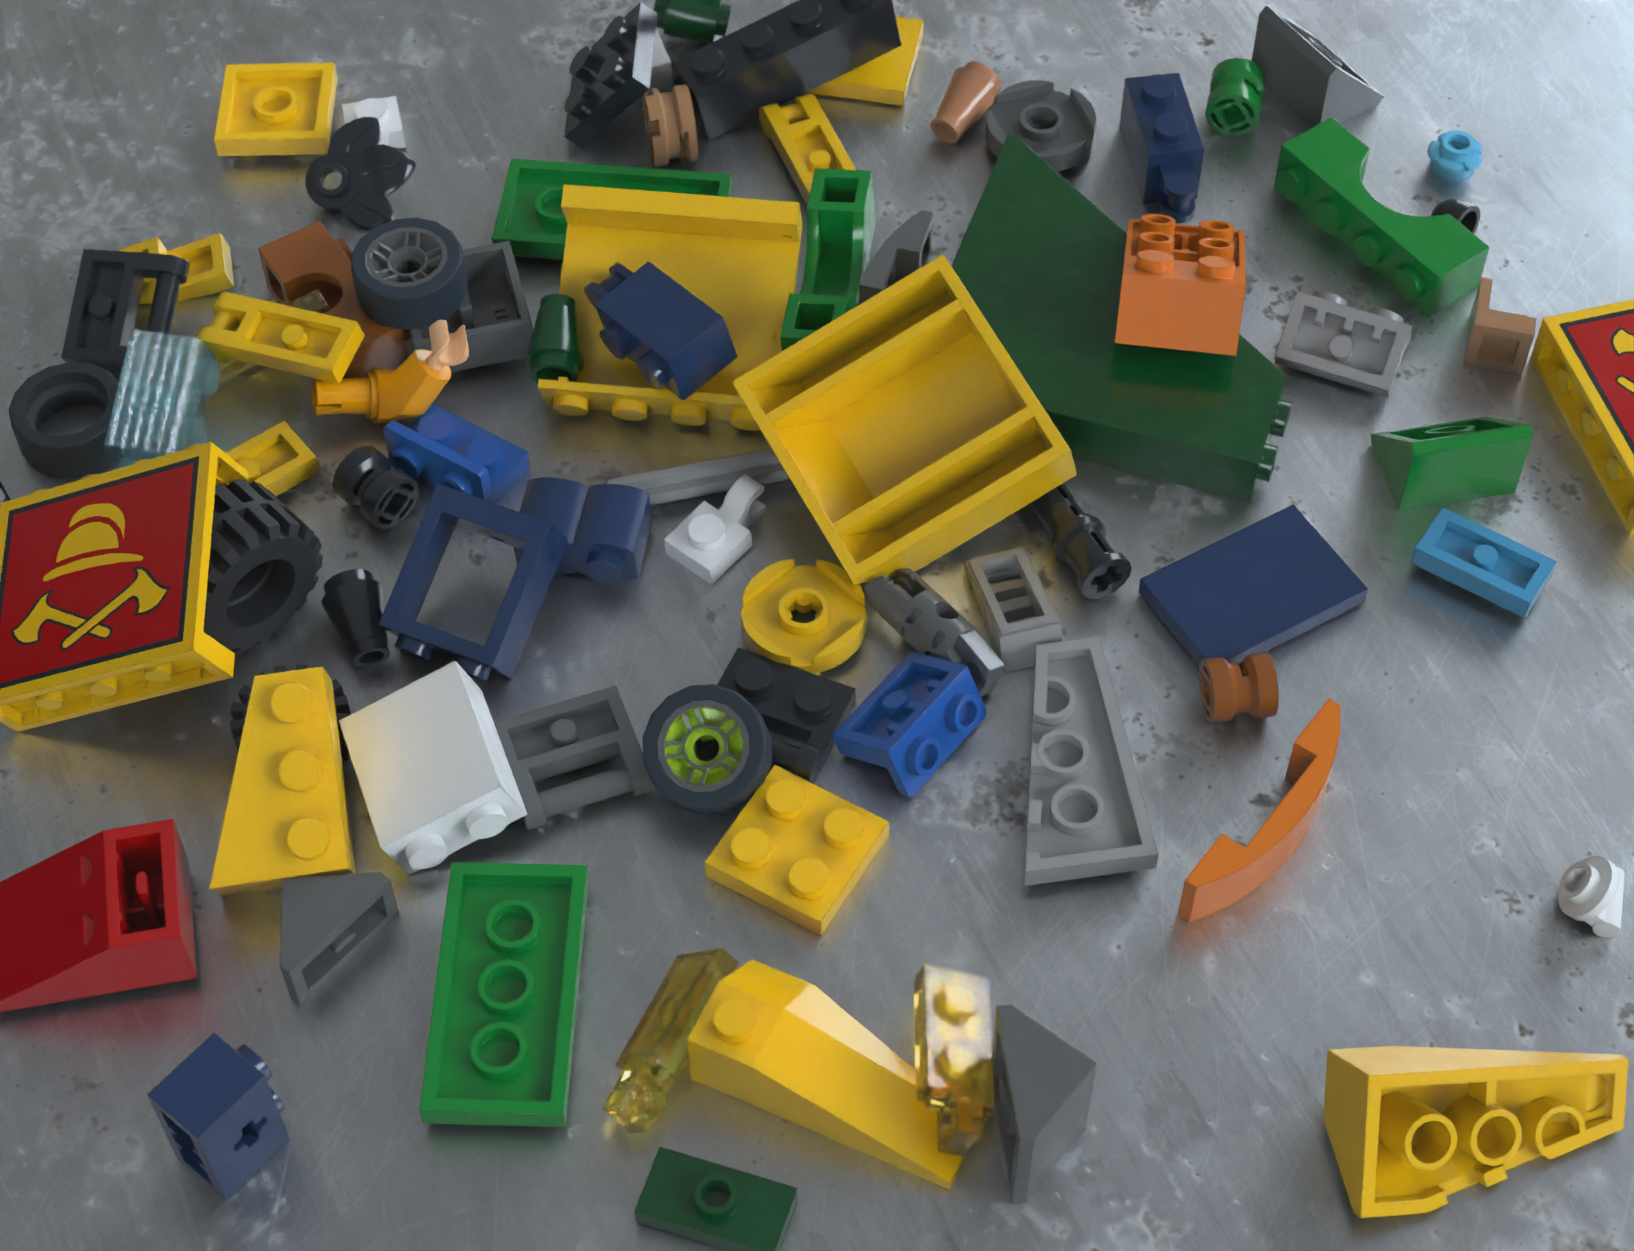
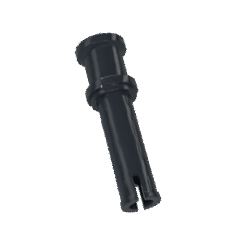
M1064 483L1031 502L1053 534L1052 547L1054 553L1063 562L1070 563L1079 577L1078 587L1088 599L1103 598L1114 593L1124 585L1130 577L1132 570L1129 560L1122 553H1115L1105 538L1106 529L1101 520L1091 514H1085Z

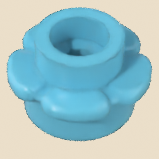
M1454 130L1438 136L1437 141H1432L1429 144L1428 156L1431 159L1430 167L1433 173L1443 180L1451 182L1467 180L1482 164V146L1467 132Z

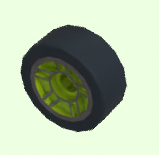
M715 684L688 686L667 696L651 714L642 737L643 763L653 785L677 806L699 814L727 813L747 803L763 784L772 764V737L761 714L738 692ZM716 739L719 744L718 755L710 761L700 760L699 751L694 747L695 743L698 740L707 742Z

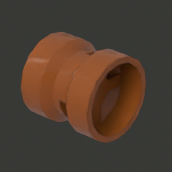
M1269 653L1248 654L1241 663H1229L1223 657L1203 659L1199 667L1200 696L1204 715L1210 724L1229 722L1236 714L1247 712L1254 719L1274 717L1277 714L1279 704L1278 681L1274 662Z

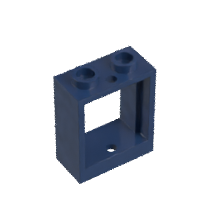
M437 484L378 625L396 636L397 640L394 647L407 654L426 661L431 660L433 652L454 658L453 661L456 660L470 677L487 682L490 672L512 679L568 539L552 523ZM455 526L524 550L485 646L416 622Z

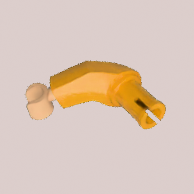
M446 320L434 322L429 327L432 351L424 349L415 350L397 369L372 368L370 372H366L365 377L342 378L340 384L312 378L311 407L313 415L365 414L367 419H372L374 424L423 415L450 379L451 369L449 366L461 364L469 357L465 325H461L457 331L449 334Z

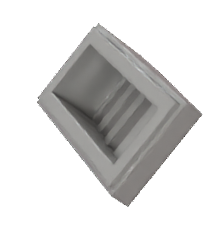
M1025 547L965 561L966 573L993 649L1005 664L1003 671L1012 672L1035 666L1036 645L1062 641L1060 619ZM1019 576L1020 578L991 586L989 584L991 582L1000 581Z

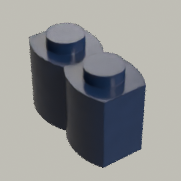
M553 477L528 480L519 512L552 523L568 539L554 576L557 574L579 572L601 583H615L617 581L638 579L653 522L648 492L619 484H597L588 487L579 482ZM513 547L518 565L524 550Z

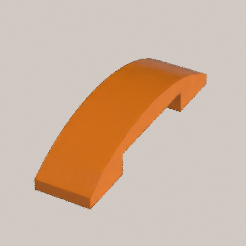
M1328 699L1295 740L1285 779L1292 782L1294 786L1247 846H1242L1222 833L1184 881L1178 916L1191 922L1229 907L1266 882L1295 852L1313 824L1326 792L1339 742L1341 715L1338 703Z

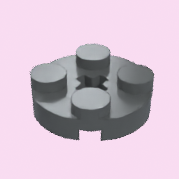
M1034 80L1014 84L1001 91L996 96V105L991 110L988 109L985 128L987 144L998 158L1007 135L1019 137L1057 172L1073 166L1083 165L1090 160L1095 138L1097 119L1092 104L1083 94L1072 88L1070 89V96L1063 92L1053 91L1054 82ZM1040 123V125H1041L1043 128H1048V129H1045V130L1035 129V128H1032V124Z

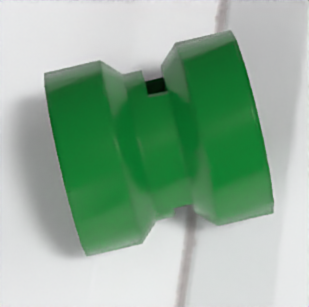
M1231 58L1222 61L1213 70L1210 83L1211 94L1208 96L1205 117L1207 123L1215 131L1223 135L1239 136L1249 133L1258 125L1266 77L1264 71L1257 63L1243 58Z

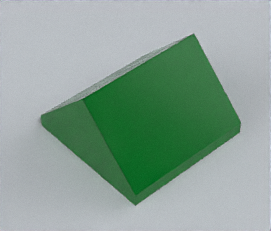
M1478 417L1371 434L1373 450L1398 511L1515 493L1533 438L1532 425L1491 417Z

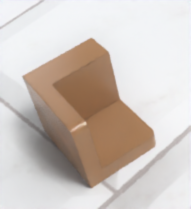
M1481 276L1470 314L1463 364L1522 375L1535 334L1536 318L1489 309L1493 278Z

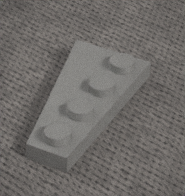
M1100 636L1036 645L1024 886L1156 868L1159 853Z

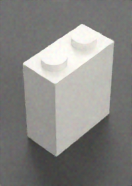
M456 660L339 720L380 848L409 875L420 869L437 866L449 854L479 839L493 837L502 832L508 824L527 815L483 692Z

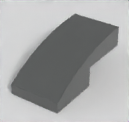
M920 211L896 229L883 243L871 260L861 280L859 305L928 264L932 253L933 212Z

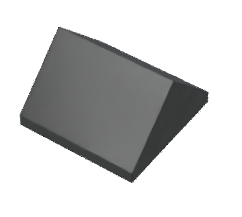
M1267 5L1260 12L1251 61L1257 63L1264 71L1266 77L1265 87L1307 126L1312 128L1330 117H1333L1341 124L1377 106L1384 98L1381 93L1315 35Z
M1013 1005L996 1006L990 1078L1011 1203L1017 1204L1028 1201L1086 1128L1097 1063Z

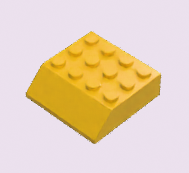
M944 254L732 381L735 389L854 585L868 582L880 576L892 577L895 576V572L905 568L911 569L913 572L918 571L1077 475L1071 449Z

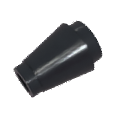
M351 569L332 576L324 584L325 595L322 598L321 604L348 654L351 656L353 665L367 668L384 662L390 656V651L388 648L387 630L378 625L385 610L383 585L374 580L370 571L364 569Z

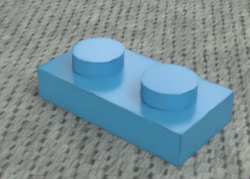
M1444 507L1441 508L1416 545L1411 559L1412 564L1523 618L1527 616L1552 577L1557 563L1554 559Z

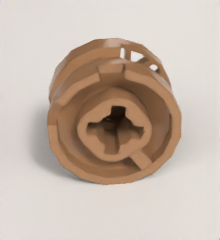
M688 85L673 86L672 92L660 93L657 88L649 89L642 95L647 143L653 167L668 165L669 160L680 158L682 162L698 161L696 124Z

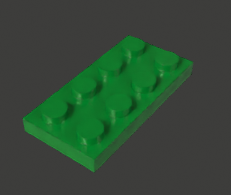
M511 159L494 226L492 244L510 241L513 256L563 260L568 225L561 208L564 184L732 197V174Z
M451 862L419 1106L422 1124L566 1127L589 886L587 865Z

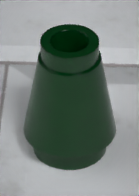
M549 294L540 300V308L524 360L525 365L530 369V378L538 383V379L558 381L559 377H568L570 382H576L578 372L584 368L576 302L570 296Z

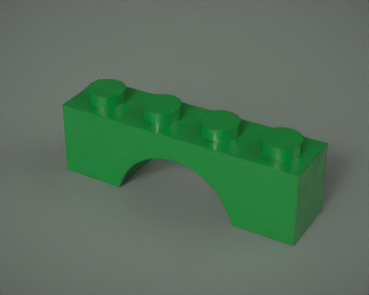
M1333 117L1282 144L1274 186L1280 190L1285 198L1293 201L1312 217L1325 232L1332 234L1353 252L1362 264L1374 270L1395 288L1403 299L1410 301L1427 317L1478 288L1490 247L1450 214L1427 217L1406 215L1393 211L1376 201L1363 185L1370 148Z
M815 168L807 205V247L804 277L800 294L789 293L780 336L782 351L859 305L860 283L868 267L876 225L872 171Z

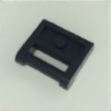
M83 249L61 358L66 363H91L103 369L138 371L157 377L167 376L172 359L171 355L167 353L180 284L187 282L190 268L189 262L183 258L167 254ZM144 278L157 279L143 347L130 346Z
M737 648L717 684L718 686L738 692L761 714L769 731L803 743L799 747L772 737V765L792 771L793 774L813 784L835 744L831 735L849 717L856 703V688L787 664L777 663L767 657L741 648ZM716 739L707 742L698 740L695 743L709 749L714 744L719 745Z

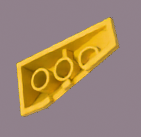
M753 959L718 982L687 1038L690 1078L949 1190L979 1129V1123L818 987Z
M1410 1046L1327 1050L1324 1123L1353 1213L1359 1218L1428 1213L1449 1204L1447 1196L1477 1183L1489 1187L1507 1179L1506 1171L1540 1156L1552 1160L1624 1129L1629 1058L1620 1054Z

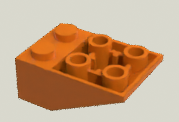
M1146 214L1141 216L1140 220L1128 219L1115 343L1236 356L1246 291L1245 231L1234 230V225L1220 220H1204L1199 223V226L1175 224L1176 220L1174 218L1161 214Z

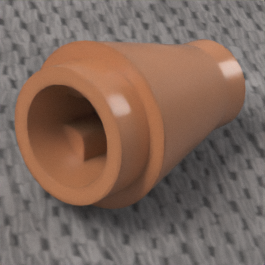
M968 62L964 67L957 68L951 77L937 114L930 122L933 133L947 143H956L964 132L987 114L988 109L991 110L996 105V96L1002 89V83L998 75L988 66L979 62Z

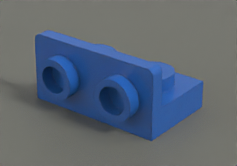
M433 403L409 427L391 420L383 428L388 458L393 468L402 469L414 480L417 478L434 488L437 484L497 504L530 468L528 451Z
M910 651L831 736L840 754L887 768L898 792L902 795L913 797L985 718L987 710L968 666Z

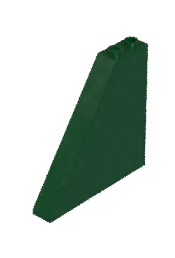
M1007 135L952 263V268L1071 449L1073 458L1251 503L1258 479L1269 482L1273 472L1279 446L1270 444L1271 437L1274 435L1283 438L1288 424L1292 402L1282 400L1286 375L1240 334L1236 356L1115 343L1127 233L1019 137Z

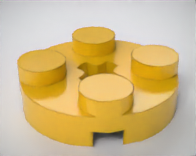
M795 559L781 560L757 573L745 588L742 598L743 606L740 613L741 632L744 641L751 652L767 657L777 663L787 664L819 675L821 671L835 668L848 660L858 650L866 636L867 614L863 589L860 584H853L844 568L832 562L816 559L815 567L809 565L795 566ZM797 609L801 613H807L813 609L817 613L815 614L814 621L798 623L792 620L791 611Z

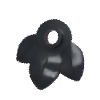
M375 117L355 119L339 128L332 136L328 154L321 156L311 164L305 179L308 195L318 206L330 211L341 210L353 225L366 229H373L378 225L395 219L387 196L402 187L417 168L415 161L404 152L391 146L379 145L380 123ZM333 172L340 173L342 175L340 186L333 190L326 189L324 187L325 177Z

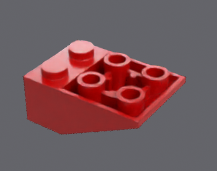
M173 819L103 830L0 882V1012L197 978L190 866Z

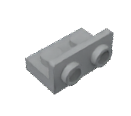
M1314 291L1312 295L1297 292L1275 353V363L1389 397L1402 357L1407 352L1410 343L1412 325L1403 323V318L1400 315L1387 309L1370 308L1369 312L1346 306L1347 302L1343 298L1329 292Z

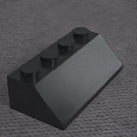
M797 0L671 62L674 86L688 85L694 117L710 141L758 117L761 106L778 103L780 106L902 45L892 0Z

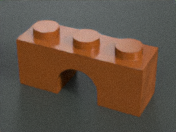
M317 221L258 248L267 287L279 304L358 322L365 336L343 378L365 377L366 372H370L372 368L397 369L408 358L405 341L411 339L410 330L381 325L365 314L357 300L351 272L352 252L345 240L341 237L334 239L321 221Z

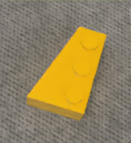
M323 666L254 676L209 888L222 897L282 888L283 879L357 874L333 684Z

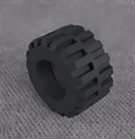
M233 480L227 487L222 483L215 487L203 632L235 653L247 650L254 643L261 644L269 639L272 633L278 629L281 630L290 622L289 619L296 611H300L307 601L308 593L314 589L319 578L316 573L322 567L323 556L319 553L322 546L319 538L314 535V531L270 490L255 481L248 484L245 480Z

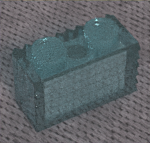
M131 330L104 445L122 459L138 461L181 451L193 444H205L207 426L202 411L206 408L205 400L208 395L212 396L215 393L220 377V368L215 354L201 340L194 337H177L172 334L165 335L159 332Z

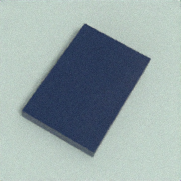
M1293 504L1141 578L1138 592L1200 667L1203 659L1223 657L1229 663H1241L1248 654L1267 652L1364 603L1368 588Z

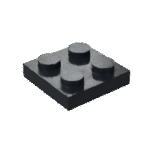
M642 2L624 17L619 15L614 18L608 25L604 35L591 47L584 46L581 48L571 62L569 72L572 75L570 94L564 106V110L567 112L564 137L580 148L586 145L650 89L658 13Z

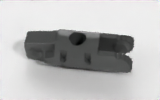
M905 568L895 572V576L891 577L892 580L888 576H880L869 580L868 584L864 585L865 591L863 593H865V599L868 600L869 605L874 610H877L879 615L918 653L968 666L980 696L992 692L1002 675L1005 664L982 638L979 631L921 577H918L911 569Z

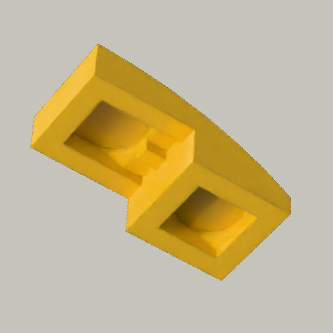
M221 233L167 251L158 236L116 250L167 254L188 261L190 268L187 282L180 284L177 301L203 297L235 288L230 247ZM144 278L139 304H152L157 279Z

